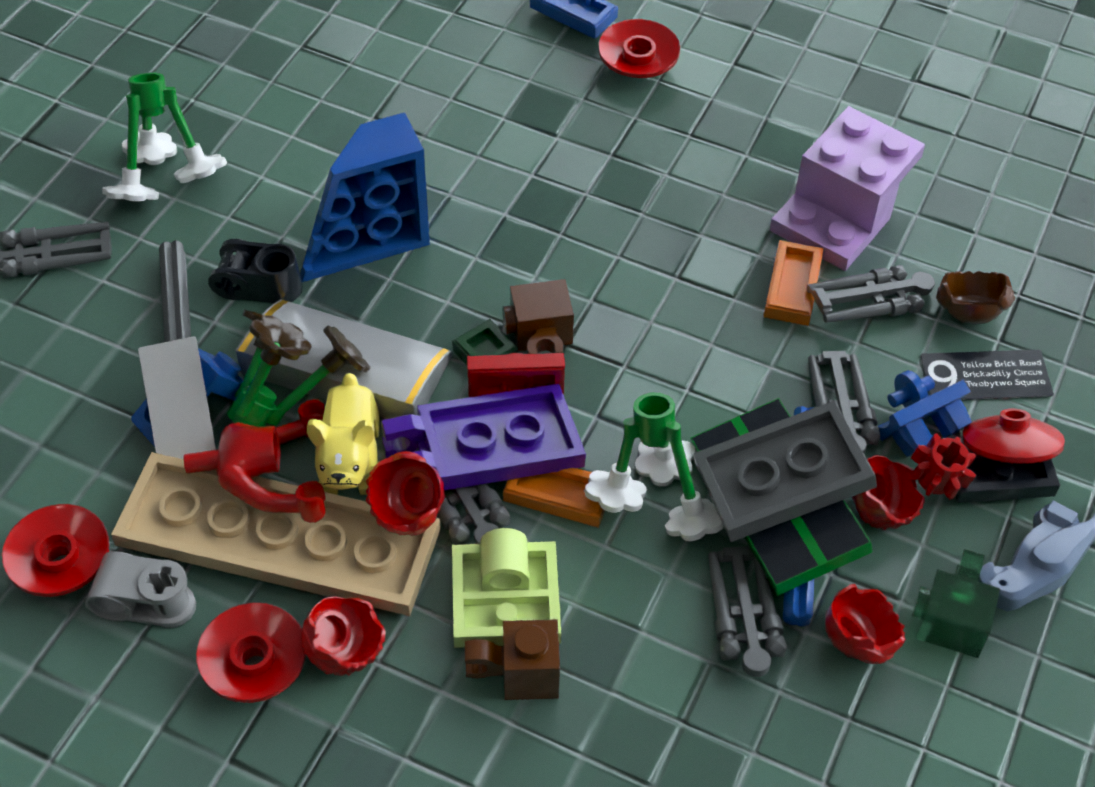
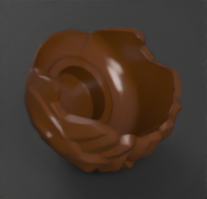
M979 270L974 274L971 271L945 273L938 287L936 299L943 308L947 309L953 318L962 323L977 325L995 320L1003 311L1012 306L1015 296L1010 279L1006 274L997 272L983 273Z

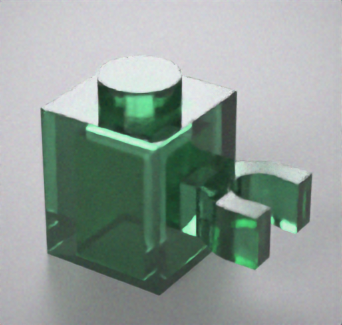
M964 549L955 574L937 569L930 588L920 586L912 611L913 617L921 619L916 639L979 658L991 632L1000 588L978 582L985 555Z

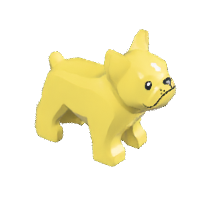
M351 373L345 374L341 385L329 389L323 420L310 419L307 425V434L316 446L315 468L319 483L323 486L324 491L338 495V490L359 486L360 495H367L366 490L368 486L366 480L370 477L369 473L378 463L375 438L379 437V409L372 391L367 387L358 385L355 375Z

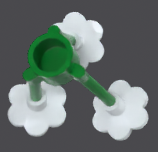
M142 73L128 79L130 94L126 95L128 105V139L122 142V150L127 156V167L122 168V184L103 187L102 194L111 199H125L129 201L159 199V192L140 184L141 169L137 168V163L145 162L149 165H158L163 163L165 158L172 157L177 153V146L172 142V137L167 133H157L156 126L152 124L151 117L163 114L165 112V105H168L186 146L183 148L188 164L174 173L176 180H179L180 183H187L194 179L205 178L213 174L216 169L222 168L227 164L225 157H221V154L204 156L200 144L194 142L177 102L175 87H166L163 74ZM139 115H140L141 118H142V124L139 126V132H138V122H139Z
M652 392L641 395L634 401V417L623 421L624 437L617 463L611 466L610 472L597 470L590 474L589 483L585 486L584 490L585 496L592 501L599 502L602 509L612 513L620 512L623 509L635 512L642 508L643 498L646 495L647 489L643 483L632 479L630 476L631 468L628 466L635 438H640L641 442L638 446L640 456L635 461L638 474L650 477L653 484L660 487L671 484L674 479L681 482L684 493L680 498L682 506L675 507L669 512L670 520L665 524L667 534L670 536H681L685 541H695L702 538L705 534L719 532L724 526L714 504L708 499H701L700 493L694 490L691 478L693 471L691 461L694 459L695 447L692 443L681 440V425L675 421V403L673 399L663 393Z

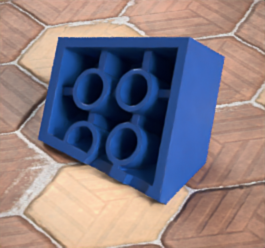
M405 112L360 124L331 166L301 268L300 276L302 282L430 245L424 149Z

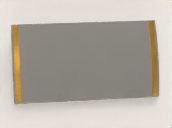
M282 299L275 302L262 314L274 316L283 323L296 325L302 330L303 338L307 339L312 346L307 355H300L298 360H289L282 357L278 365L272 366L265 381L295 390L322 365L321 359L333 349L331 341L323 329L328 325L330 327L334 326L347 340L357 347L363 356L362 358L366 360L371 369L367 373L359 372L352 365L345 364L335 374L329 373L307 394L327 400L329 389L341 385L345 374L351 373L355 375L358 385L367 387L372 391L379 409V417L385 419L409 414L417 415V405L428 404L452 357L451 350ZM250 330L236 348L238 363L242 369L240 372L245 375L257 348L253 345L256 337Z

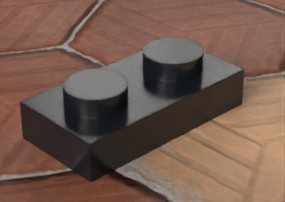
M974 453L976 457L967 469L973 471L976 476L968 488L960 487L955 496L957 503L1054 497L1058 492L1060 483L1052 459L1037 463H1008L992 460Z

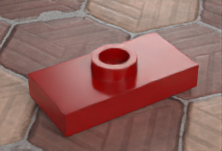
M511 353L508 355L467 356L469 397L554 384L560 385L564 395V353Z

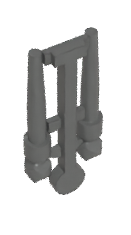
M109 222L68 225L37 230L35 227L22 228L18 233L14 230L0 232V244L3 249L15 248L10 251H2L0 249V272L4 279L18 277V273H23L24 276L39 274L41 270L112 259ZM100 232L101 238L51 245V240ZM41 241V246L23 249V246L38 245V242Z
M902 265L891 266L889 270L885 267L872 269L869 273L809 284L807 285V292L812 294L823 314V321L827 323L887 314L893 317L904 315L907 311L910 314L921 312L925 302L920 295L930 294L935 286V281L931 275L925 272H916L912 275L911 279L905 280L907 272ZM839 290V291H832V292H826V293H825V291ZM907 292H915V293H916V294H914V295H908V297H907V299H906L905 293H907ZM894 294L897 296L896 298L887 299L886 302L883 296ZM870 298L875 303L833 313L831 309L833 304Z
M822 351V354L817 355V357L810 355L808 362L815 407L834 401H827L819 365L829 364L837 399L835 402L865 454L866 445H878L881 435L877 426L875 410L870 406L857 355L846 354V351ZM841 364H850L856 400H849ZM851 410H858L856 412L857 422H854ZM861 430L860 436L856 434V431Z
M487 483L474 485L469 488L453 489L454 494L447 496V498L444 495V501L438 513V518H440L445 530H449V536L454 545H462L470 541V531L466 525L473 524L476 528L474 532L475 544H480L482 536L487 532L510 525L509 512L502 506L503 503L496 491L490 489ZM479 496L478 501L483 510L478 509L472 498ZM461 503L467 513L463 519L454 505ZM490 515L491 523H487L484 518Z
M748 546L723 548V551H717V553L710 552L708 559L717 617L714 625L717 639L721 641L719 644L720 657L722 660H737L740 655L739 642L746 643L748 650L743 655V670L752 677L764 676L770 669L771 658L784 657L787 648L786 641L781 636L784 633L781 617L776 614L769 580ZM744 561H754L760 604L752 605ZM719 562L732 563L739 606H730V610ZM754 616H763L760 619L762 632L757 631ZM742 617L744 632L737 634L733 618ZM766 640V650L760 648L759 642Z

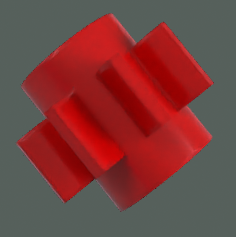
M936 433L933 434L926 446L919 444L912 454L911 459L919 465H917L910 477L913 480H918L922 488L926 490L927 496L945 493V496L950 500L954 498L960 487L968 488L975 478L976 474L967 468L973 462L976 455L969 453L965 445L960 442L959 437L955 439H941Z

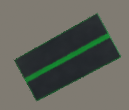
M777 398L690 437L695 447V452L791 416L781 400ZM845 500L744 537L777 595L783 594L873 552L871 541Z

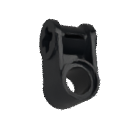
M228 239L223 242L219 250L221 257L219 266L211 272L208 278V285L211 290L217 295L230 300L243 299L272 304L280 299L293 302L300 296L303 288L296 255L292 248L284 244L248 242L241 239Z

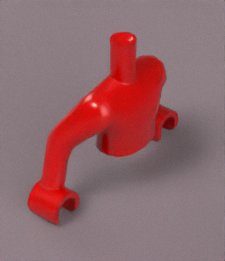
M318 399L302 403L298 408L300 419L279 427H256L239 422L227 425L221 432L218 449L184 454L185 471L187 474L216 470L220 486L251 507L266 513L300 514L304 521L316 523L326 513L324 505L326 500L325 491L318 481H308L301 484L296 489L295 494H279L263 488L253 481L252 478L264 473L280 471V445L302 436L308 437V421L310 419L323 420L324 404Z

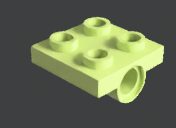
M500 528L484 534L480 544L452 545L454 648L465 647V641L474 639L487 640L496 645L503 646V621L558 619L559 644H561L556 541L527 542L526 535L521 531Z

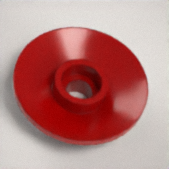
M629 19L615 23L603 32L599 39L598 51L603 63L614 72L632 78H650L664 74L675 66L680 57V42L675 33L663 24L646 19Z
M1015 408L1002 410L1000 415L983 417L972 421L970 425L964 427L962 435L963 443L974 453L992 460L1008 463H1037L1050 460L1063 451L1065 443L1064 436L1058 429L1045 422L1031 418L1030 413L1025 410Z
M72 504L46 506L22 518L9 532L2 550L3 567L11 582L26 593L41 597L65 595L82 588L95 578L103 556L109 552V536L100 518L84 507ZM67 555L59 561H53L58 556Z
M246 603L232 607L214 618L200 637L196 653L200 675L205 684L224 699L240 703H254L270 699L286 690L296 680L304 666L306 654L301 643L302 628L290 613L275 605ZM260 656L263 658L257 664L245 665L250 657Z

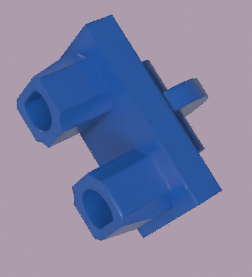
M904 371L895 377V392L889 394L887 399L892 407L895 408L902 404L905 408L892 414L889 417V421L879 425L878 428L881 441L893 436L906 457H910L919 444L926 446L932 437L924 420L932 417L943 438L963 430L964 427L972 423L966 407L961 401L971 391L963 379L928 396V391L935 388V382L932 377L926 376L920 379L913 371Z

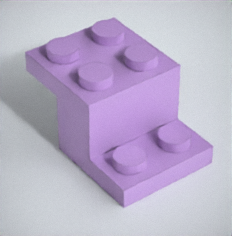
M848 106L802 155L795 194L772 218L770 231L792 243L824 248L822 259L846 271L890 220L899 184L922 157L925 144Z

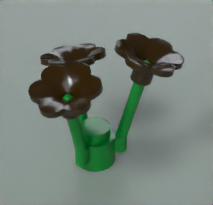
M244 309L242 315L252 320L249 330L256 337L253 345L257 348L244 380L234 395L236 399L228 410L227 415L234 423L239 422L256 427H264L268 423L277 427L284 414L329 373L335 374L345 364L352 365L359 372L363 371L365 373L371 367L362 358L361 352L353 343L347 340L336 327L328 325L323 331L331 341L333 349L321 359L322 365L276 406L274 404L277 398L276 394L263 385L272 366L278 365L282 357L289 360H298L300 355H307L312 346L307 339L303 338L302 330L296 325L283 323L274 316L261 315Z

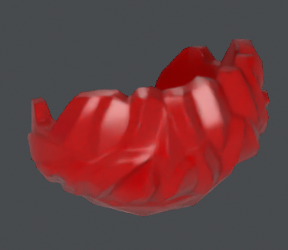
M402 451L391 455L374 466L373 470L369 473L370 477L366 480L368 486L366 502L371 506L370 515L375 517L377 525L398 535L417 536L425 532L435 522L444 501V482L438 471L429 465L424 457L409 451Z
M875 455L868 458L867 460L876 475L877 487L852 496V501L861 519L870 526L880 528L881 530H886L887 528L897 529L902 525L910 524L916 516L920 515V510L923 509L925 497L917 489L916 481L910 477L914 469L902 463L892 462L885 456Z
M850 584L834 595L831 605L825 612L826 633L833 646L848 658L858 659L868 664L885 663L893 658L894 653L905 643L904 625L898 622L899 614L893 611V604L887 601V597L877 589L859 590L856 584Z
M337 596L327 597L318 602L307 613L301 630L302 648L310 662L325 674L338 676L345 674L350 676L351 673L355 671L360 672L367 665L374 663L375 657L383 649L382 643L385 642L386 632L384 626L377 619L373 605L369 601L359 598L345 599Z

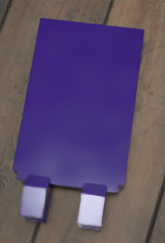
M559 384L417 405V415L409 414L382 420L384 434L382 446L385 457L388 458L402 451L419 454L425 458L429 465L438 471L444 482V490L558 472L568 468L585 467L586 452Z

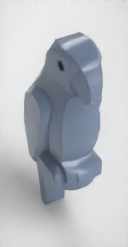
M1054 500L1051 504H1047L1040 511H1037L1033 517V529L1019 544L1011 564L999 567L994 566L993 562H988L980 569L977 586L985 601L999 609L1011 611L1039 597L1052 593L1063 586L1095 541V514L1092 519L1086 522H1079L1077 512Z

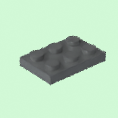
M835 400L693 453L697 469L730 542L877 487L876 475Z

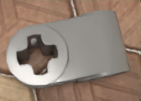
M112 551L103 556L85 600V605L92 613L107 620L132 621L165 628H175L185 624L192 618L196 611L197 602L193 591L187 587L188 579L184 568L179 563L171 560L151 559Z

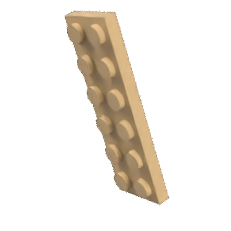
M151 452L111 536L115 546L323 596H337L345 599L359 598L369 601L374 608L410 616L440 532V518H436L435 522L420 535H398L377 525L375 517L370 515L371 506L366 501L325 492L326 500L324 505L326 513L324 517L316 523H309L304 521L300 514L266 513L251 507L220 486L216 470L187 474L183 459ZM258 476L252 478L253 481L263 488L279 494H295L296 489L299 487Z

